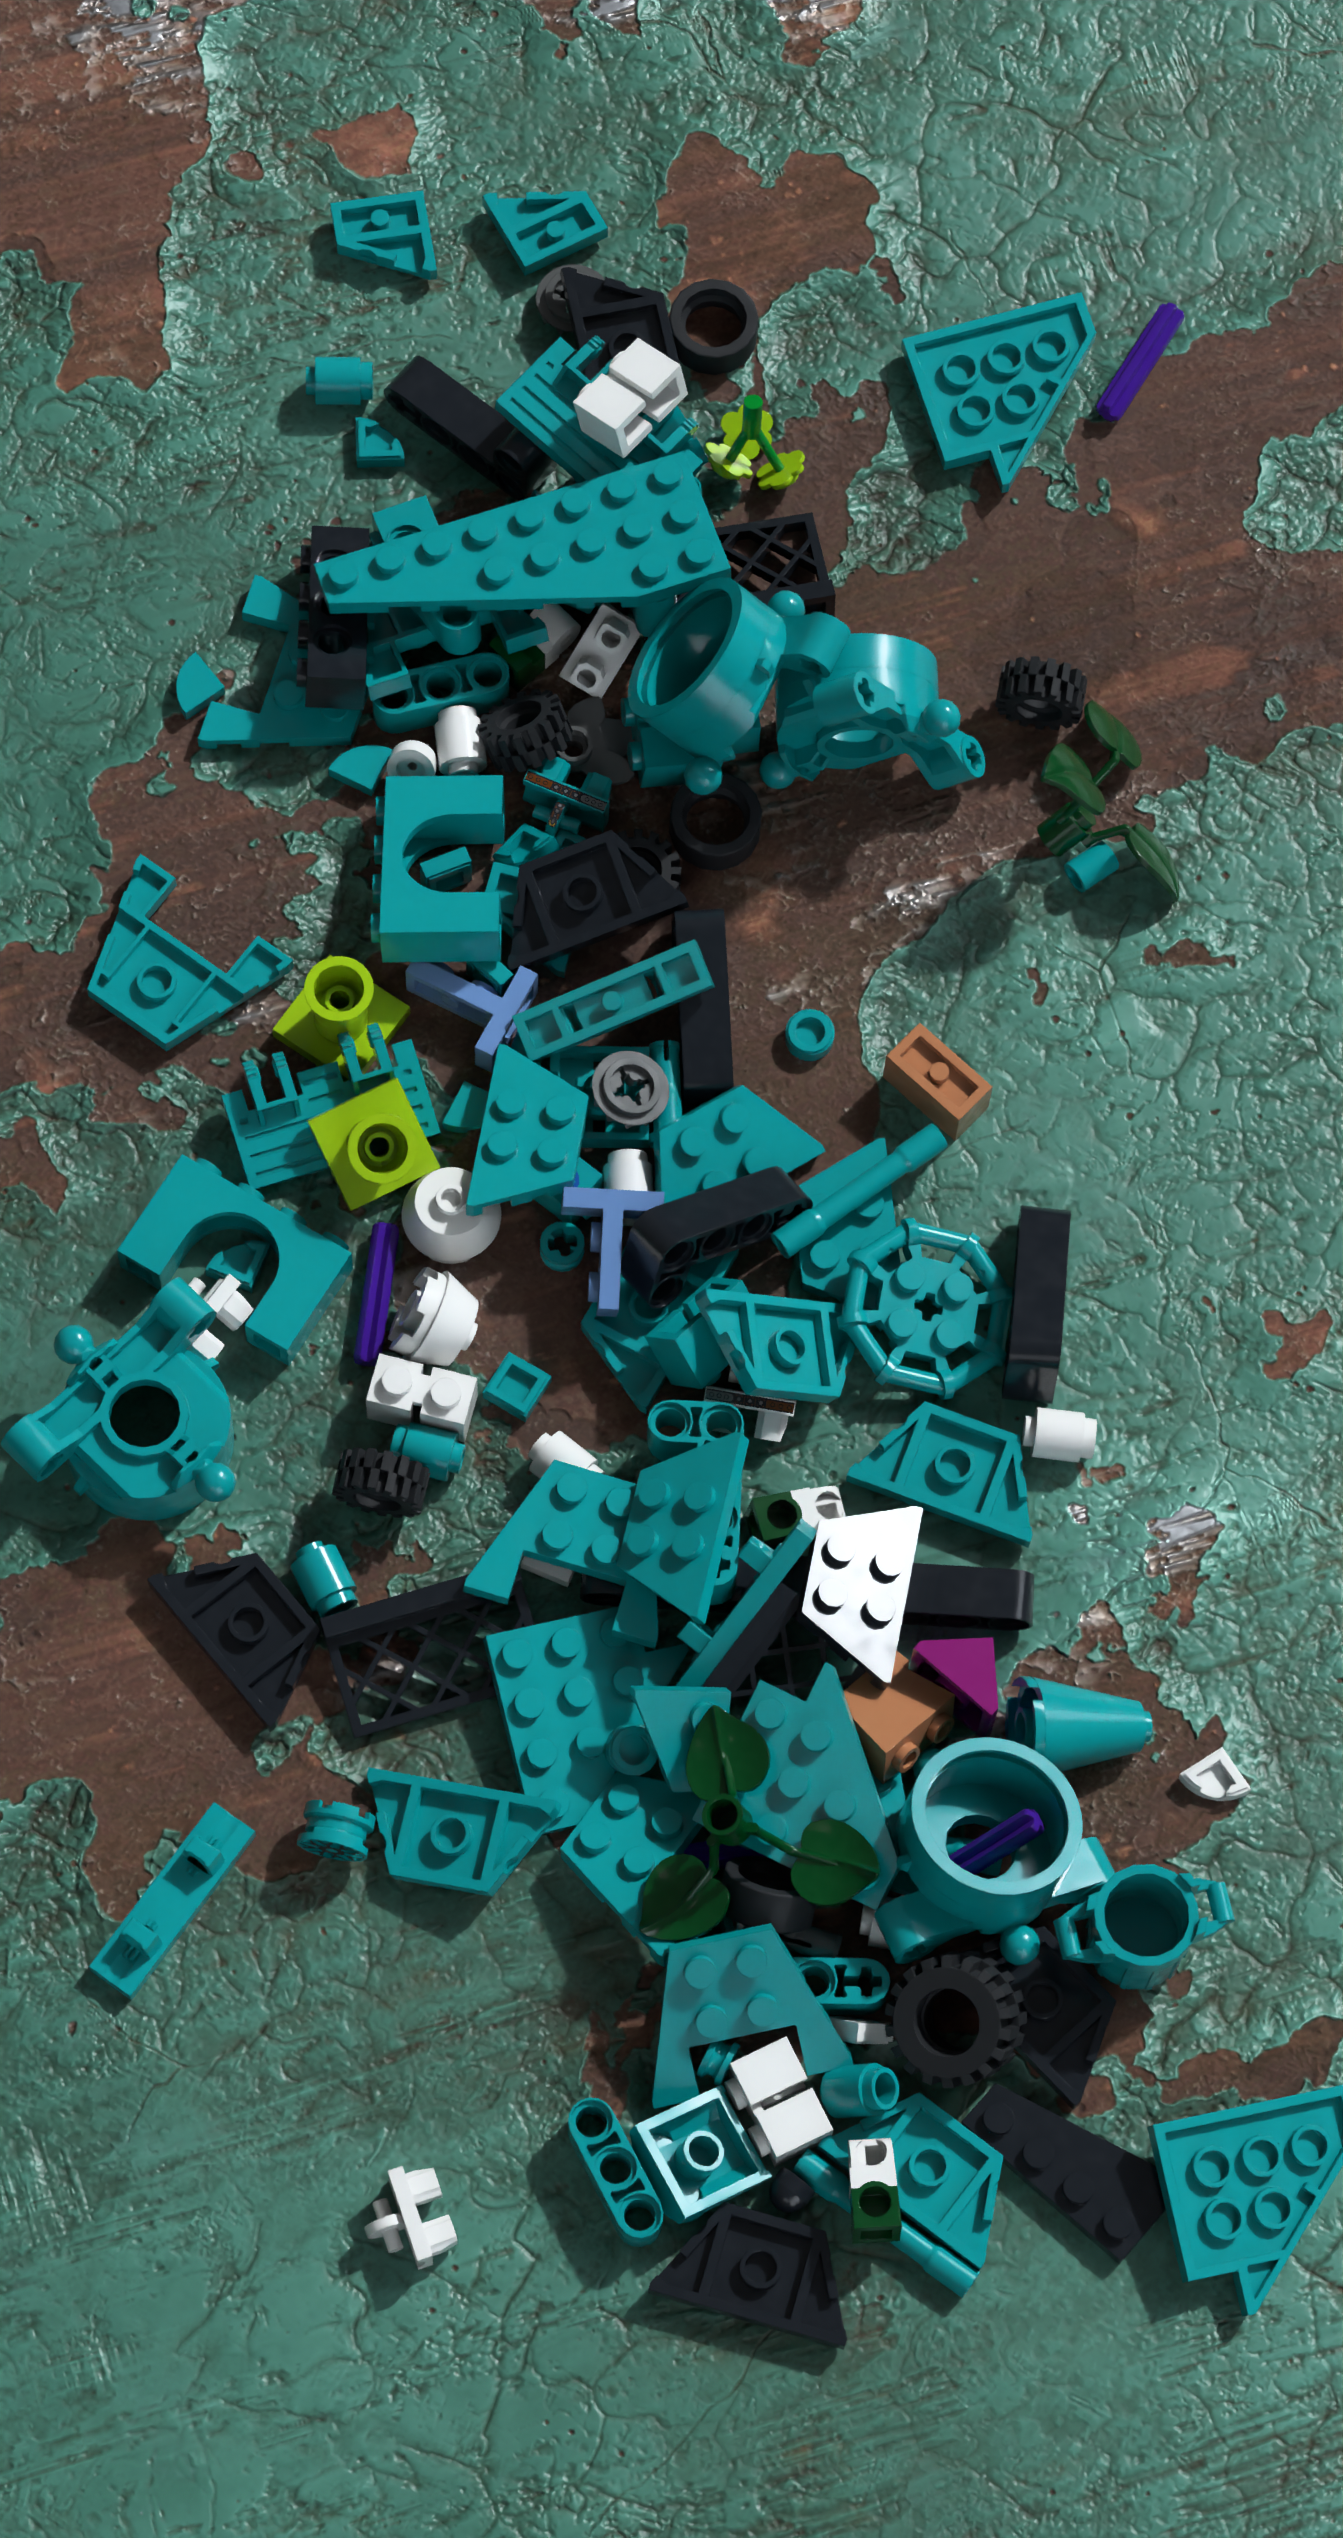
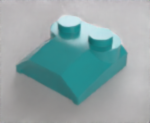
M723 2085L717 2086L640 2122L629 2131L632 2148L661 2202L664 2214L678 2224L692 2222L698 2219L704 2212L768 2181L772 2177L770 2171H766L724 2094L726 2090Z

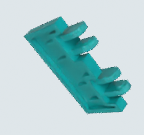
M596 335L576 354L575 349L559 337L496 400L494 407L495 410L579 483L675 454L689 441L699 426L694 419L689 417L661 443L653 434L663 423L671 418L675 408L660 423L649 416L646 417L645 413L640 412L638 415L651 423L653 430L625 458H622L582 432L573 401L578 397L583 387L593 383L602 373L606 376L609 374V366L613 360L611 359L591 381L581 373L591 361L600 355L605 345V342ZM687 449L684 453L695 476L701 470L703 461L691 450Z
M378 1023L367 1025L366 1035L370 1048L373 1049L379 1070L362 1074L353 1038L350 1037L348 1031L337 1034L339 1047L350 1080L343 1082L337 1061L296 1073V1078L302 1094L297 1096L283 1051L273 1053L271 1064L275 1076L278 1077L284 1098L269 1103L266 1102L261 1086V1076L258 1067L254 1064L253 1060L243 1062L242 1067L255 1109L248 1111L242 1089L221 1095V1100L247 1184L259 1190L329 1169L306 1120L395 1077L398 1078L426 1138L439 1136L441 1134L412 1039L391 1045L390 1048L396 1067H392ZM376 1137L370 1143V1151L373 1155L385 1152L387 1148V1142L383 1137Z

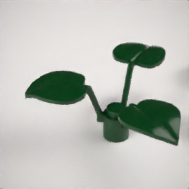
M1090 700L1084 706L1085 719L1098 741L1110 750L1109 760L1092 778L1087 765L1069 746L1059 743L1050 750L1044 762L1040 781L1061 789L1074 800L1068 802L1037 826L1038 834L1045 846L1059 857L1080 842L1088 848L1100 840L1114 836L1125 837L1126 844L1133 855L1162 884L1171 896L1172 903L1174 904L1179 899L1177 868L1168 849L1149 829L1140 823H1136L1132 828L1127 824H1122L1092 833L1091 827L1096 824L1094 815H1101L1106 808L1105 799L1098 785L1116 767L1120 759L1131 770H1135L1140 766L1142 757L1139 745L1127 727L1096 701Z
M712 1705L695 1730L686 1761L688 1784L701 1800L707 1802L702 1811V1822L711 1833L706 1840L709 1846V1867L706 1870L705 1865L697 1857L688 1854L673 1855L662 1860L653 1869L645 1885L639 1931L645 1936L654 1939L683 1941L702 1936L715 1928L723 1919L730 1903V1893L727 1887L719 1880L713 1878L719 1870V1846L721 1844L727 1846L739 1845L745 1842L750 1835L757 1836L788 1855L797 1857L791 1869L792 1884L803 1899L818 1906H835L844 1903L875 1882L880 1874L879 1860L875 1850L861 1833L850 1825L838 1820L822 1819L807 1825L802 1833L801 1848L792 1846L764 1830L758 1824L753 1823L749 1811L738 1801L737 1792H751L762 1784L770 1768V1750L762 1735L752 1726L730 1715L719 1706Z

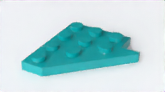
M1082 292L902 339L901 350L944 470L989 459L1001 493L1009 491L1095 342L1096 330Z
M619 1606L491 1634L483 1638L520 1793L557 1800L561 1804L560 1813L542 1835L572 1829L577 1826L616 1771L610 1766L605 1755L609 1734L623 1724L644 1725L637 1705L632 1701L629 1694L630 1685L667 1686L689 1651L685 1643L645 1652L643 1645L610 1636Z
M824 1663L806 1701L759 1680L741 1721L752 1726L766 1741L770 1750V1768L762 1784L755 1790L746 1793L737 1792L738 1801L749 1811L753 1823L758 1824L764 1830L798 1848H801L803 1830L814 1821L833 1819L844 1822L856 1829L875 1850L880 1864V1874L875 1882L863 1889L852 1899L877 1911L883 1905L900 1870L896 1863L899 1854L836 1668L831 1664ZM701 1800L692 1820L704 1826L702 1811L707 1802ZM750 1835L745 1842L741 1843L791 1869L797 1860V1857L788 1855L754 1835Z
M1343 2085L1147 2127L1182 2283L1232 2272L1242 2317L1256 2314L1343 2166Z

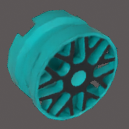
M322 1800L306 1802L303 1813L304 1819L307 1820L306 1832L298 1834L297 1845L313 1854L335 1860L350 1862L367 1860L368 1848L363 1844L366 1842L367 1834L373 1833L376 1817L373 1814L366 1812L365 1818L359 1816V1807L333 1801L332 1805H324V1807H322Z

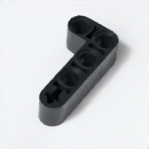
M415 356L384 389L385 398L398 413L518 501L528 499L532 492L544 482L557 466L553 459L498 411L424 357Z
M724 909L674 911L671 917L672 947H677L693 939L697 941L715 986L678 1003L683 1102H708L734 1087Z
M774 1166L661 1204L644 1212L633 1224L621 1260L620 1274L650 1308L661 1309L669 1305L680 1295L692 1265L771 1238V1234L803 1211L812 1209L813 1202L781 1167Z
M1020 1206L1009 1341L1003 1374L1002 1399L1052 1404L1062 1347L1071 1211Z

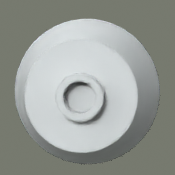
M446 1167L430 1172L420 1178L410 1188L402 1206L404 1231L414 1247L434 1261L448 1264L466 1262L484 1251L498 1233L501 1223L500 1203L483 1207L481 1215H466V1202L472 1172L468 1170Z
M425 1267L412 1282L415 1286L420 1287V1290L416 1289L409 1297L406 1305H400L388 1336V1340L393 1341L389 1349L403 1355L404 1360L420 1364L449 1366L461 1350L466 1351L476 1334L478 1324L474 1321L478 1312L479 1302L449 1271H444L441 1274L429 1267Z

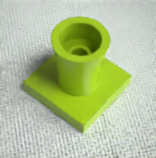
M329 954L326 959L318 962L309 971L303 990L272 1029L273 1037L317 1066L337 1061L343 1082H346L350 1079L339 1047L337 1034L348 1031L350 1037L353 1038L362 1074H365L376 1060L373 1049L370 1048L366 1035L367 1025L378 1023L385 1045H387L410 1015V1006L374 984L367 968L357 960L344 956L333 957Z
M396 1077L306 1120L350 1211L440 1168L407 1096ZM376 1137H383L387 1142V1148L381 1156H374L370 1151V1143Z

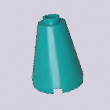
M1020 1676L1012 1683V1686H1019L1020 1689L1018 1697H1008L1005 1718L1006 1740L1020 1743L1037 1751L1052 1762L1061 1772L1140 1752L1144 1743L1149 1742L1152 1737L1153 1724L1149 1711H1144L1139 1701L1031 1676Z

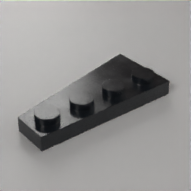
M996 2083L961 2122L967 2129L1003 2155V2164L1119 2265L1166 2211L1155 2165Z

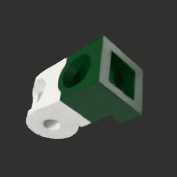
M544 604V609H534L530 614L533 619L539 617L545 623L549 641L511 654L507 653L499 635L488 643V652L497 654L506 661L509 667V685L517 692L522 690L557 660L559 655L572 644L580 632V624L559 604Z
M836 1486L813 1489L809 1487L752 1498L744 1514L750 1538L752 1536L756 1537L773 1550L776 1549L779 1543L785 1540L800 1519H803L814 1528L821 1520L846 1517L839 1489Z
M891 2138L848 2140L852 2244L900 2241L902 2222Z

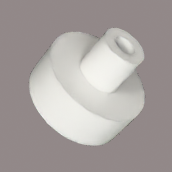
M408 740L401 742L391 752L387 763V775L435 776L438 767L436 754L428 745L420 741Z

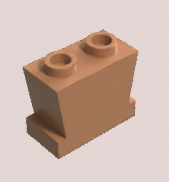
M896 1651L891 1683L884 1691L877 1689L870 1683L873 1677L867 1672L843 1691L870 1771L882 1784L886 1783L897 1772L904 1773L909 1770L924 1749L933 1742L937 1744L943 1741L954 1726L955 1694L909 1670V1660L898 1651Z

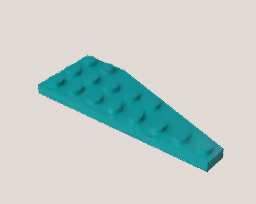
M684 451L314 564L315 575L330 614L389 612V607H421L422 612L440 611V606H466L467 611L544 609V604L576 603V608H595V603L621 602V607H640L689 592L711 579L719 577L731 579L730 564Z

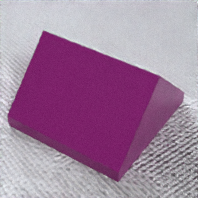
M993 1637L920 1641L913 1648L909 1670L955 1694L953 1715L979 1738L989 1737L998 1711Z

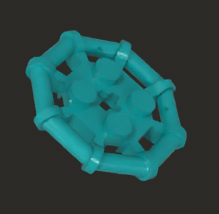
M911 1217L902 1219L898 1227L863 1249L853 1250L847 1258V1263L850 1267L842 1314L837 1317L839 1329L846 1331L876 1375L874 1381L882 1386L886 1382L936 1394L941 1400L952 1399L957 1390L994 1366H1003L1007 1354L1005 1346L1011 1315L1013 1287L1008 1286L978 1242L980 1239L978 1235L973 1232L966 1235L917 1223L915 1218ZM921 1244L955 1253L950 1258L949 1263L922 1257ZM902 1248L906 1261L898 1268L887 1273L878 1262ZM966 1261H968L987 1289L986 1292L976 1295L970 1277L959 1270ZM867 1281L878 1286L874 1310H863ZM924 1298L931 1300L933 1306L937 1308L938 1314H933L929 1321L922 1320V1311L914 1309L915 1302L920 1303ZM991 1308L987 1338L985 1339L974 1333L978 1309ZM876 1325L880 1332L884 1330L890 1339L888 1344L892 1349L888 1356H886L867 1327ZM962 1346L974 1355L953 1370L949 1369L945 1358ZM903 1357L929 1362L931 1372L899 1364Z

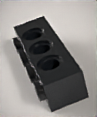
M312 525L311 545H301L300 574H309V582H300L299 611H307L308 620H299L298 649H307V658H297L296 687H306L305 707L364 710L368 613L330 614L315 575L314 564L368 548L370 528Z

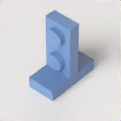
M411 962L405 971L407 991L485 1028L475 1045V1065L493 1073L498 1044L508 1046L517 1031L512 1016L529 1009L538 993V974L521 965L502 998L498 996L497 991L493 987L482 981L473 980L469 982L454 975V971L443 962Z
M579 1187L563 1188L561 1215L601 1217V1222H591L590 1252L599 1253L598 1272H589L588 1302H597L596 1316L616 1317L619 1311L623 1218L638 1219L647 1210L664 1204L665 1192Z

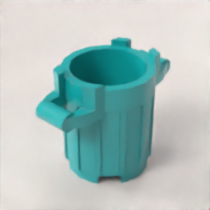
M1155 1864L1132 1865L1116 1872L1101 1887L1099 1892L1089 1895L1086 1902L1073 1907L1063 1916L1054 1920L1053 1924L1063 1960L1087 1964L1093 1963L1100 1976H1104L1109 1981L1119 1985V1988L1149 1990L1175 1975L1182 1958H1185L1192 1944L1215 1935L1226 1925L1234 1922L1235 1918L1225 1882L1201 1878L1195 1879L1191 1873H1179L1178 1875ZM1207 1893L1214 1921L1207 1922L1208 1917L1199 1919L1198 1904L1194 1894ZM1088 1918L1085 1927L1087 1928L1086 1947L1082 1950L1074 1921Z

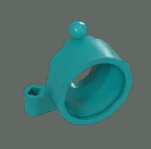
M719 577L711 579L682 597L657 624L638 655L628 685L629 706L634 714L695 758L685 768V784L691 792L699 795H708L716 791L721 785L723 777L721 767L723 762L735 759L736 756L732 749L734 743L753 727L781 669L787 668L820 678L830 677L851 634L849 627L845 623L822 612L804 615V601L797 593L789 590H782L774 594L767 606L730 578Z
M851 633L830 677L820 678L785 668L780 670L774 683L778 751H773L762 759L759 768L760 777L768 787L784 789L791 785L798 776L813 781L824 768L856 769L904 753L911 756L928 784L935 790H941L979 778L985 772V757L980 744L973 736L958 730L961 720L959 709L952 701L939 699L938 666L934 654L917 642L886 634Z
M177 1277L168 1282L155 1295L149 1308L137 1323L119 1340L112 1338L94 1347L93 1337L87 1329L79 1325H68L60 1329L54 1340V1351L58 1358L65 1363L76 1364L66 1381L65 1390L48 1405L33 1414L24 1416L16 1422L5 1434L0 1446L37 1482L49 1477L67 1460L70 1471L76 1481L73 1488L77 1494L81 1496L85 1493L103 1509L129 1519L150 1521L171 1518L191 1510L204 1500L222 1502L229 1498L236 1485L235 1475L229 1468L234 1448V1428L229 1397L221 1380L215 1373V1370L220 1365L213 1357L204 1361L193 1352L187 1350L209 1328L217 1312L181 1277ZM148 1385L161 1388L174 1398L180 1410L178 1425L171 1436L160 1444L149 1447L129 1445L120 1439L110 1423L112 1407L118 1398L134 1387Z
M993 1737L971 1738L951 1744L942 1750L939 1748H927L919 1754L914 1763L913 1770L917 1780L896 1822L895 1832L900 1852L896 1863L900 1870L908 1872L910 1878L919 1888V1891L900 1896L885 1903L874 1913V1918L895 1962L898 1964L916 1961L928 1955L936 1947L957 1936L979 1930L980 1934L1000 1933L999 1947L1001 1955L1005 1960L1014 1965H1026L1037 1957L1040 1949L1039 1936L1033 1928L1026 1926V1924L1038 1917L1045 1908L1057 1904H1081L1086 1902L1089 1895L1100 1891L1101 1887L1115 1874V1871L1097 1837L1082 1839L1083 1821L1078 1799L1068 1780L1052 1762L1037 1751L1014 1741ZM1023 1809H1034L1037 1811L1044 1824L1045 1829L1041 1835L1010 1853L1011 1864L1009 1870L997 1878L986 1879L964 1870L949 1858L945 1845L948 1833L960 1825L975 1823L993 1829Z

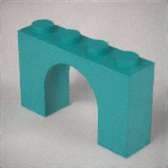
M503 775L386 776L385 796H376L377 826H384L383 835L374 836L375 864H382V874H373L372 879L373 903H380V913H371V942L380 943L382 963L501 961L502 915L500 892L435 891L417 883L408 874V871L420 856L437 847L454 844H504L505 796Z
M182 1154L117 1249L120 1267L161 1290L170 1281L191 1248L203 1237L226 1229L244 1230L259 1236L265 1242L271 1244V1248L279 1260V1268L272 1285L244 1325L246 1341L289 1366L352 1272V1253L348 1251L349 1246L332 1233L324 1232L323 1235H320L308 1228L305 1219L295 1211L286 1207H282L279 1211L265 1203L264 1196L252 1186L242 1182L236 1186L221 1177L222 1172L211 1162L202 1158H197L194 1161Z

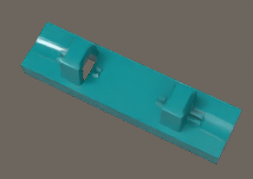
M693 939L513 1015L512 1018L528 1058L536 1063L712 989L715 986L698 943ZM646 976L650 979V981L656 989L657 998L655 999L648 984V981L646 979Z
M800 1519L785 1540L779 1543L775 1550L754 1536L747 1541L740 1550L738 1557L757 1571V1574L727 1616L714 1630L705 1624L696 1623L691 1618L680 1629L677 1637L696 1651V1654L692 1657L691 1663L679 1677L675 1686H702L812 1542L817 1532L815 1528L803 1519Z
M213 1802L89 1965L90 1971L132 2001L254 1840L256 1832ZM190 1856L196 1858L205 1867L207 1874L187 1859Z

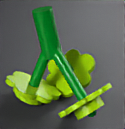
M748 395L744 398V403L739 407L738 412H728L722 417L720 426L726 434L723 438V444L718 446L717 444L707 442L703 449L709 456L708 461L711 463L712 469L717 474L726 479L739 480L741 477L751 478L753 472L750 469L751 462L749 460L754 459L761 448L769 463L759 468L756 473L759 479V487L762 490L771 487L775 490L784 489L792 485L804 470L802 463L805 460V455L800 450L789 454H776L771 446L772 436L768 433L772 428L773 419L768 412L762 410L763 400L760 396Z

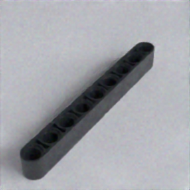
M800 1556L781 1581L799 1596L801 1594L808 1556ZM739 1558L737 1586L734 1595L723 1604L710 1605L708 1612L729 1613L752 1583L757 1571ZM913 1563L902 1624L1004 1631L1029 1629L1033 1626L1034 1574L1016 1569ZM719 1565V1569H718V1573H717V1577H716V1578H720V1575H719L720 1565ZM582 1573L580 1599L594 1605L618 1607L625 1587ZM657 1595V1609L679 1610Z

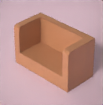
M921 1023L886 1055L883 1078L954 1141L989 1107L993 1087Z

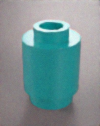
M315 357V366H306V395H315L316 405H361V400H373V362H361V357Z
M411 1422L409 1426L397 1424L390 1452H393L394 1456L404 1455L410 1458L409 1461L420 1462L422 1467L429 1469V1478L447 1482L451 1473H460L466 1445L458 1443V1432Z
M315 1541L305 1545L295 1553L297 1560L292 1563L290 1569L311 1611L318 1612L320 1618L352 1609L357 1605L358 1600L354 1594L357 1587L336 1545H324L323 1541Z
M878 2063L847 2065L828 2071L824 2074L820 2085V2098L824 2108L832 2117L838 2119L882 2115L888 2109L894 2107L899 2097V2084L896 2075L891 2069L883 2067Z

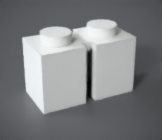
M637 338L625 351L619 352L613 358L609 366V374L606 376L602 373L593 383L583 387L578 397L573 401L581 431L622 458H625L653 430L651 423L638 414L643 412L660 423L688 395L680 364Z
M379 1353L366 1398L367 1418L396 1426L397 1424L409 1426L414 1421L413 1405L422 1407L420 1411V1424L458 1432V1441L465 1443L478 1397L477 1378L433 1367L431 1376L424 1375L423 1364Z
M787 2036L730 2063L728 2074L731 2079L724 2082L726 2090L737 2110L746 2108L754 2122V2126L748 2128L751 2141L760 2157L769 2155L774 2167L805 2153L808 2148L811 2150L817 2147L823 2138L832 2135L833 2128L813 2088L767 2110H763L806 2087L804 2081L807 2080V2076Z

